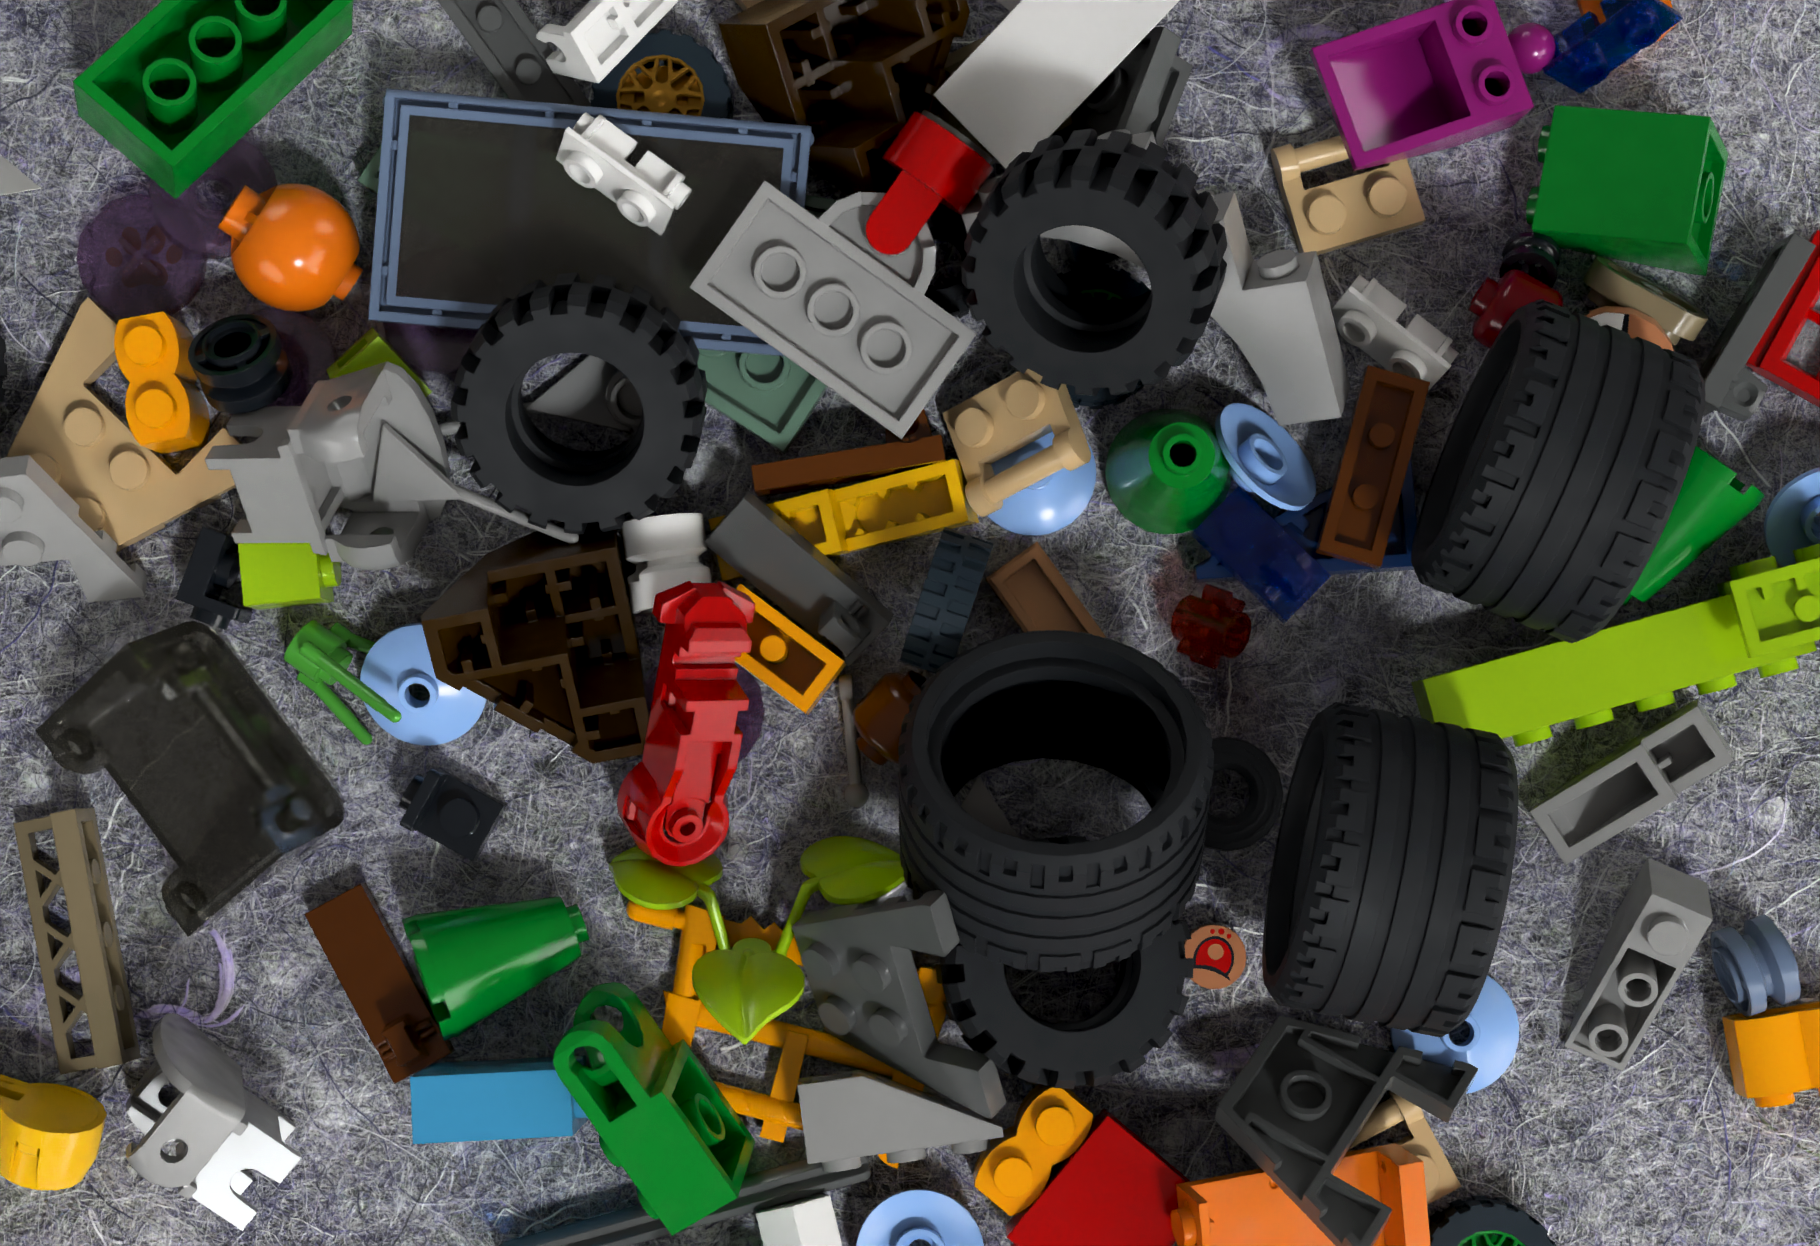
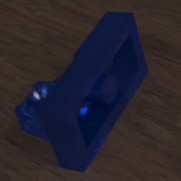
M1239 486L1192 533V536L1283 624L1331 577L1320 564Z

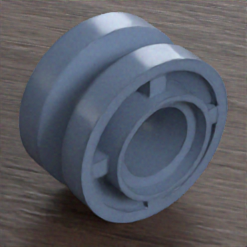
M1761 914L1745 920L1743 935L1731 926L1711 933L1712 961L1716 975L1725 994L1742 1015L1751 1017L1766 1011L1767 996L1778 1005H1784L1800 998L1801 986L1795 956L1785 936L1768 916Z

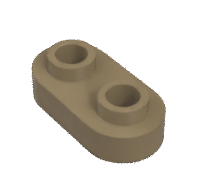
M1596 256L1583 277V281L1592 288L1587 295L1592 302L1600 307H1631L1653 317L1665 330V334L1671 339L1673 345H1677L1681 338L1695 341L1709 319L1703 311L1687 300L1607 258Z

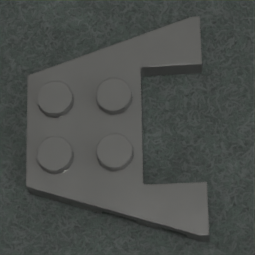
M941 890L927 891L921 898L907 901L905 896L888 898L880 906L864 908L862 903L811 911L807 912L792 926L801 961L806 970L825 1032L983 1117L992 1119L1006 1104V1099L996 1064L980 1052L938 1042L911 950L945 957L960 942L945 892Z
M1279 1015L1218 1104L1214 1120L1335 1246H1373L1386 1226L1392 1209L1334 1176L1335 1170L1387 1090L1449 1123L1471 1087L1478 1068L1457 1060L1454 1061L1452 1067L1423 1060L1422 1051L1399 1046L1396 1052H1391L1360 1044L1359 1035Z

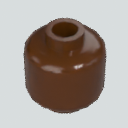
M913 670L908 671L906 675L898 672L886 673L853 710V722L860 734L855 739L858 748L878 765L883 766L888 760L899 765L898 746L904 715L909 713L910 702L915 695L921 693V686L927 680L924 676Z

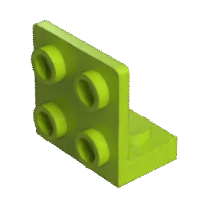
M1820 543L1793 550L1796 563L1778 567L1775 556L1729 567L1732 580L1717 584L1720 596H1731L1748 658L1820 640Z

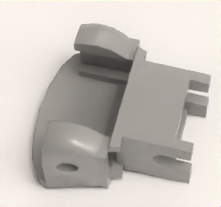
M387 361L329 380H318L302 406H265L252 412L233 414L226 425L230 436H257L259 438L248 444L213 446L206 456L205 462L208 470H230L247 517V519L239 520L231 534L234 542L310 543L313 553L325 556L329 553L331 562H346L348 565L362 570L381 571L395 568L409 561L429 522L441 516L447 500L372 502L382 426L385 422L450 480V465L442 432L432 407L416 381L402 367ZM338 507L351 509L352 514L341 534L326 535L325 531Z

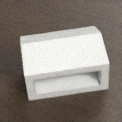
M819 1193L768 1207L756 1213L763 1246H842L830 1195Z

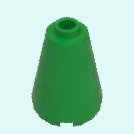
M1178 409L1149 411L1126 424L1111 444L1105 469L1110 499L1122 516L1142 530L1158 534L1188 532L1210 520L1224 503L1232 477L1229 472V463L1220 448L1215 429L1201 417ZM1170 454L1180 458L1185 467L1175 465L1170 458Z
M1695 446L1686 477L1667 524L1648 563L1623 605L1626 606L1633 596L1643 603L1648 601L1753 511L1765 495L1752 484L1744 495L1740 493L1745 484L1735 478L1737 473Z
M561 896L414 914L411 917L402 919L407 940H410L415 954L413 957L435 1020L437 1024L439 1023L444 1041L458 1037L580 958L582 955L579 944L589 940L587 928L578 905L574 904L566 907Z

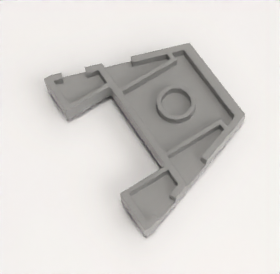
M29 455L0 458V567L11 565L28 567L39 562L69 560L88 603L145 597L147 586L145 571L137 563L128 566L116 554L117 543L104 530L93 531L78 516L80 506Z

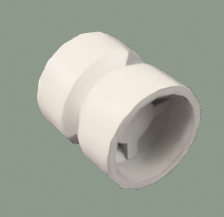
M666 514L645 517L640 521L634 519L623 523L621 534L625 560L636 565V571L627 578L631 612L633 614L652 613L656 594L687 581L692 583H712L710 568L699 563V556L707 550V545L704 543L706 534L703 514Z

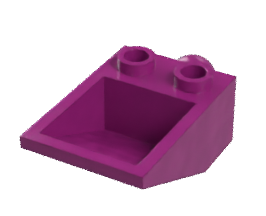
M1452 0L1313 47L1309 53L1353 171L1456 147L1513 127L1534 108L1522 73L1534 74L1545 69L1554 58L1556 44L1552 33L1545 26L1532 22L1517 26L1507 36L1494 0Z

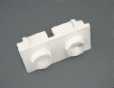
M585 112L573 129L568 127L565 130L556 160L563 165L567 174L575 182L586 188L597 189L615 202L619 211L629 221L641 227L648 226L661 236L667 227L674 208L679 210L692 191L689 186L683 183L685 176L649 150L634 167L626 159L636 148L638 142L606 120L601 114L594 118Z
M1359 274L1331 309L1336 330L1339 331L1344 340L1362 349L1388 371L1430 382L1429 391L1452 366L1451 363L1459 354L1450 346L1453 340L1449 336L1446 337L1419 314L1415 315L1406 328L1401 326L1396 320L1407 305L1379 284L1378 280L1374 277L1369 282Z

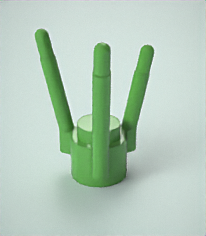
M311 620L292 639L284 654V660L299 671L297 680L311 689L362 744L369 745L373 740L372 735L328 685H333L338 681L391 722H399L402 716L396 708L347 671L353 654L347 651L346 648L350 647L368 654L375 642L354 634L339 622H336L330 629H327L316 620Z

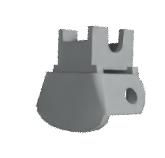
M167 1013L155 1025L153 1030L152 1043L156 1060L144 1073L126 1102L128 1117L145 1135L138 1145L131 1141L126 1147V1159L131 1167L146 1181L165 1188L178 1187L179 1195L188 1200L192 1197L243 1231L257 1214V1208L241 1197L242 1193L253 1181V1176L244 1169L259 1171L281 1184L301 1159L299 1152L284 1143L296 1128L295 1123L244 1089L241 1066L192 1022L179 1014ZM169 1083L176 1087L175 1094L178 1095L173 1102L163 1099L159 1094L160 1089ZM166 1142H179L176 1145V1156L165 1154L161 1150L162 1146Z

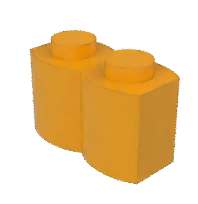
M164 311L119 319L114 336V348L118 365L123 375L130 382L125 398V411L129 428L141 446L160 454L204 447L207 444L210 431L208 408L204 397L195 386L197 377L188 359L189 347L194 338L182 322Z
M1820 1001L1770 1008L1751 1017H1745L1741 1013L1722 1017L1736 1094L1747 1099L1754 1098L1755 1106L1763 1108L1792 1104L1795 1102V1092L1818 1088L1820 1096Z
M1038 1084L1022 1101L1015 1117L1014 1126L1003 1130L1004 1137L991 1139V1148L980 1153L973 1172L974 1186L1009 1216L1025 1210L1044 1190L1050 1177L1052 1165L1062 1162L1071 1156L1087 1137L1093 1121V1113L1089 1105L1069 1088H1054Z

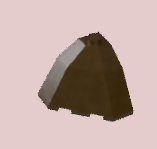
M764 0L718 25L737 83L764 122L812 126L811 131L814 135V143L810 146L809 166L846 195L850 196L860 191L887 193L900 173L882 158L915 111L921 114L923 110H926L938 116L941 102L933 94L951 75V73L944 70V66L953 38L963 36L970 10L967 0Z
M559 522L554 524L564 527L565 522ZM599 522L588 523L585 533L578 534L579 541L575 544H569L542 532L534 531L487 553L421 615V623L436 679L458 691L462 687L469 689L494 703L495 711L536 733L540 729L568 743L572 753L593 764L643 754L650 717V705L634 614L631 612L628 582L617 530L603 533L600 530Z

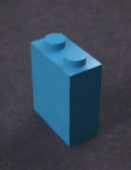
M586 1055L575 1056L580 1064L586 1066ZM553 1057L433 1063L410 1077L413 1144L573 1136L589 1120L558 1077L553 1065Z

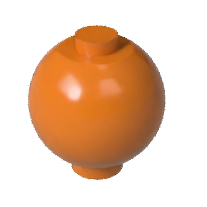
M286 183L257 193L247 185H244L217 226V228L231 236V261L236 275L243 286L261 302L280 310H313L324 306L332 295L343 301L363 271L362 268L354 264L360 252V242L353 219L337 199L314 186Z

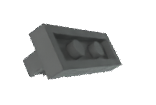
M437 0L508 99L591 106V103L572 77L554 74L545 59L553 50L547 43L536 38V34L539 31L516 0ZM540 129L539 141L542 143L557 131Z
M1793 233L1773 246L1699 371L1705 383L1706 394L1703 416L1713 411H1718L1737 420L1745 421L1751 418L1762 401L1768 386L1744 366L1816 245L1798 234Z
M749 490L709 533L704 541L710 549L816 639L824 643L835 655L844 660L848 666L860 656L892 620L894 615Z

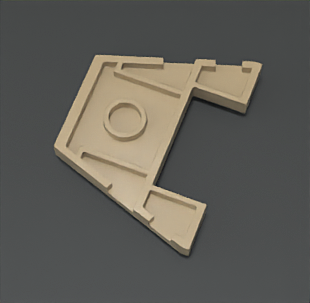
M87 297L80 305L6 457L29 455L80 506L78 516L93 531L104 530L117 543V553L167 527L166 524L197 507L203 508L222 498V494L234 489L236 486L230 470H208L205 458L213 446L240 445L243 443L236 436H230L228 429L223 427L179 473L157 452L141 446L134 438L129 425L91 389V385L117 360L114 336L118 322L96 301Z

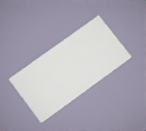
M1022 0L933 95L1006 169L1009 163L1020 153H1032L1037 142L1050 137L1180 0Z

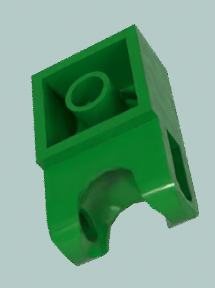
M617 982L602 983L592 987L584 995L575 1011L574 1027H571L564 1033L557 1045L553 1056V1065L560 1080L596 1128L599 1134L600 1146L607 1159L614 1166H622L636 1185L637 1196L643 1209L653 1219L659 1218L673 1236L738 1198L756 1141L683 1039L672 1046L631 989ZM605 1005L617 1008L623 1016V1029L618 1032L608 1022L596 1020L594 1016L595 1009ZM584 1046L591 1068L580 1064L574 1056L576 1048Z

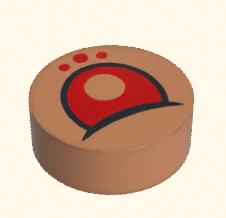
M1204 924L1190 932L1192 939L1184 940L1185 957L1194 958L1193 978L1190 979L1199 986L1208 989H1221L1233 984L1241 976L1246 964V950L1240 937L1231 929L1219 924Z

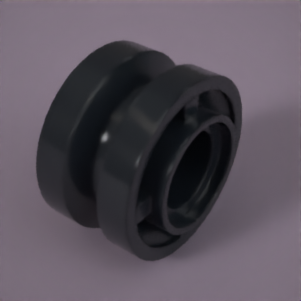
M238 314L220 319L204 328L194 338L189 347L188 359L196 377L200 380V385L207 401L218 411L240 414L261 409L277 400L291 383L293 376L292 366L286 352L282 348L276 328L271 321L262 316Z

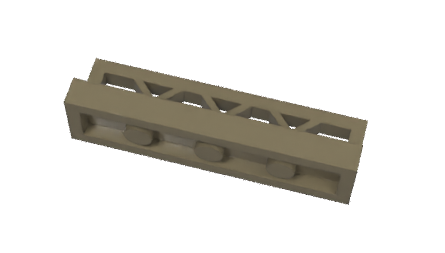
M75 808L50 813V816L14 823L60 1075L96 1067L101 1069L116 1066L141 1058L95 809ZM53 830L60 868L58 871L39 859L35 838L36 832ZM42 874L52 880L46 890ZM61 887L64 889L71 926L70 934L52 923L50 919L48 905ZM54 937L63 943L58 952L56 951ZM72 950L76 953L83 991L82 997L62 983L60 967ZM66 1000L75 1006L70 1015H68ZM83 1013H86L94 1054L76 1058L72 1029Z

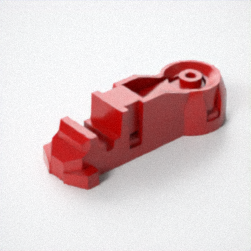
M687 581L656 594L652 613L659 623H666L643 757L642 761L627 774L620 786L617 796V810L638 848L665 865L682 867L702 861L712 855L721 845L729 828L726 790L737 769L743 733L737 726L736 721L738 711H748L750 701L737 681L738 667L735 665V657H741V653H750L752 640L747 635V623H753L755 603L747 594L721 581L717 583H692Z

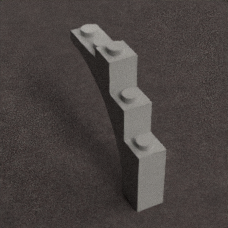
M1125 129L1114 130L1131 134L1129 130ZM1112 131L1098 136L1097 139H1108ZM1153 131L1132 134L1131 144L1147 150L1150 142L1156 144ZM1002 175L986 180L962 213L967 234L994 184ZM1197 190L1198 194L1204 191L1211 194L1219 209L1213 224L1220 223L1225 228L1227 248L1223 256L1227 263L1225 278L1210 316L1237 343L1262 382L1278 425L1341 418L1350 390V382L1317 252L1311 251L1295 254L1292 250H1277L1262 256L1259 260L1253 261L1235 191L1213 194L1210 190ZM1071 225L1057 227L1040 234V237L1068 240L1116 254L1145 269L1139 257L1127 244L1103 230L1088 226Z

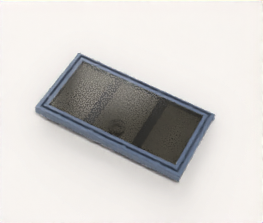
M386 89L382 100L384 116L368 320L479 330L481 324L488 320L491 312L506 297L511 299L518 297L522 287L541 279L548 286L555 283L559 274L576 272L579 273L581 283H594L598 273L617 277L614 288L631 294L634 285H637L651 293L649 305L658 312L668 306L681 320L678 328L682 337L692 336L698 349L786 357L689 287L764 180L805 209L810 146L814 143V135L811 131L812 126ZM585 112L594 118L601 114L606 120L638 142L636 148L626 159L634 167L649 150L685 176L683 183L689 186L692 191L679 210L674 208L667 227L661 236L648 226L641 227L629 221L619 211L617 204L597 189L586 188L575 182L567 174L563 165L556 160L565 130L568 127L573 129Z

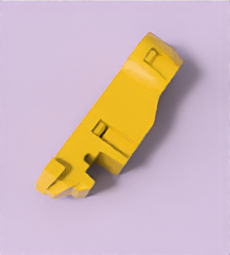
M0 1074L1 1176L14 1184L36 1190H60L73 1187L81 1182L94 1163L99 1151L107 1115L103 1104L92 1095L73 1087L53 1083H27Z

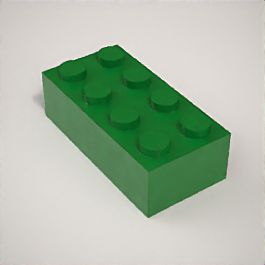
M162 0L73 81L78 116L173 198L177 199L352 34L353 0Z

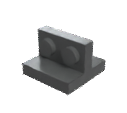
M1154 27L1071 114L1073 124L1051 136H1061L1064 144H1066L1073 130L1094 129L1097 132V137L1106 132L1119 129L1129 130L1131 134L1153 131L1156 144L1162 147L1193 68L1191 64L1176 55L1182 38L1166 27Z

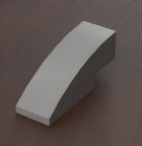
M1696 699L1564 784L1530 809V813L1566 865L1677 799L1678 793L1734 761V754L1700 701Z

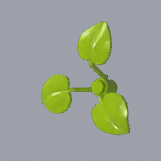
M833 836L815 842L802 853L800 858V869L810 879L802 883L776 949L771 950V946L766 941L758 938L741 939L733 947L730 946L716 894L709 887V885L718 881L723 875L722 863L716 855L712 854L696 864L679 867L665 865L641 851L638 846H634L616 856L609 863V870L613 874L618 890L627 899L642 907L654 910H670L690 904L697 896L704 901L719 950L708 952L696 961L692 970V984L696 994L710 1014L744 1045L752 1040L768 1022L791 1008L803 994L805 976L801 968L787 957V951L794 937L792 926L802 917L810 896L820 890L823 897L834 904L852 905L865 903L885 895L905 880L900 854L881 844L853 836Z

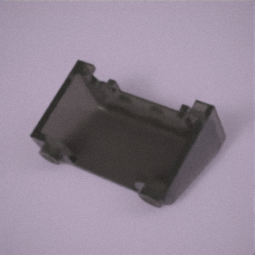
M196 621L184 622L127 643L35 730L51 751L55 761L63 768L84 775L106 768L179 868L163 881L161 888L162 898L167 912L177 921L188 937L209 926L320 842L344 820L345 810L337 791L225 641L213 629Z

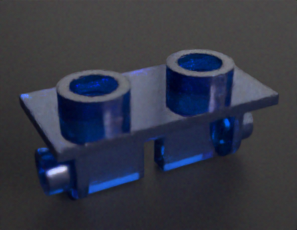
M1603 0L1600 2V6L1606 21L1600 25L1597 15L1588 11L1561 33L1554 35L1556 44L1553 60L1542 68L1543 72L1582 94L1591 86L1602 82L1611 71L1641 49L1655 43L1664 32L1683 19L1682 15L1660 0Z

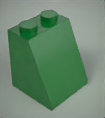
M1555 105L1551 125H1544L1539 136L1538 161L1544 165L1540 186H1533L1528 195L1526 206L1527 223L1532 225L1534 233L1549 236L1557 243L1560 249L1706 276L1729 153L1711 117Z

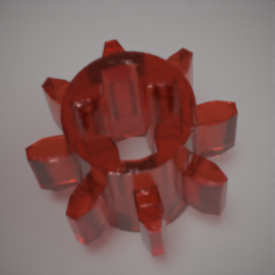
M1209 584L1205 585L1202 598L1194 595L1184 597L1176 606L1171 620L1172 635L1176 640L1180 641L1176 648L1177 652L1190 656V661L1212 669H1217L1220 656L1230 659L1239 656L1245 649L1251 634V620L1246 613L1242 612L1246 605L1245 601L1233 598V592Z

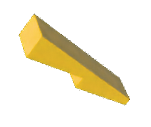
M957 459L935 463L835 490L824 489L766 504L827 558L941 532L944 527L954 529L979 523L978 515L973 511L966 498L965 486L967 481L960 461ZM726 515L708 519L711 531ZM716 554L722 581L743 578L739 572Z

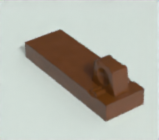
M1369 365L1364 369L1315 553L1373 569L1381 567L1430 382Z
M923 409L902 439L885 428L886 444L752 465L754 489L758 497H765L880 478L945 462L941 434L932 435Z
M361 883L304 914L394 1084L455 1051L449 1039L443 1040L439 1023L437 1024L429 1000L366 883Z

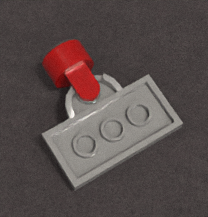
M923 110L921 114L916 111L912 114L882 157L900 173L887 193L860 191L837 200L819 218H816L764 180L689 287L900 439L904 437L977 334L925 296L935 273L936 246L927 225V220L939 203H942L958 214H962L993 171V167L990 165L992 158L954 127L926 110Z

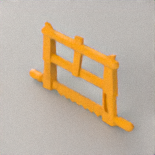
M629 900L626 905V912L630 919L668 930H673V928L681 929L672 991L663 990L666 1008L662 1032L673 1046L684 1039L691 1049L697 1027L733 1036L705 1008L692 984V970L696 961L704 954L717 950L718 947L708 910L693 904L686 905L684 910L679 908L654 910L642 907ZM721 914L731 947L741 939L758 938L766 941L771 946V950L776 949L783 930L775 922L763 929L752 916L744 922L738 923L726 920V915ZM794 936L787 951V957L797 965L803 966ZM920 966V969H917V973L938 1039L947 1015L942 1003L946 1001L942 984L937 983L936 968ZM775 1019L768 1022L751 1040L783 1049L771 1094L766 1095L714 1081L737 1114L764 1120L759 1137L781 1143L784 1142L787 1127L803 1131L800 1103L794 1102L804 1054L890 1076L892 1081L923 1091L924 1084L829 1033ZM878 1154L881 1161L888 1166L898 1169V1163H888L886 1154Z

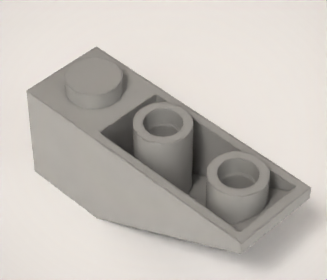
M1647 858L1618 908L1565 1036V1047L1621 1071L1625 1069L1713 921L1706 882Z
M865 1070L798 1079L797 1086L807 1163L822 1162L823 1172L856 1169L862 1166L860 1157L886 1154L888 1163L917 1161L926 1158L925 1148L951 1145L952 1154L977 1153L991 1148L990 1139L1004 1137L999 1119L983 1117L969 1108Z

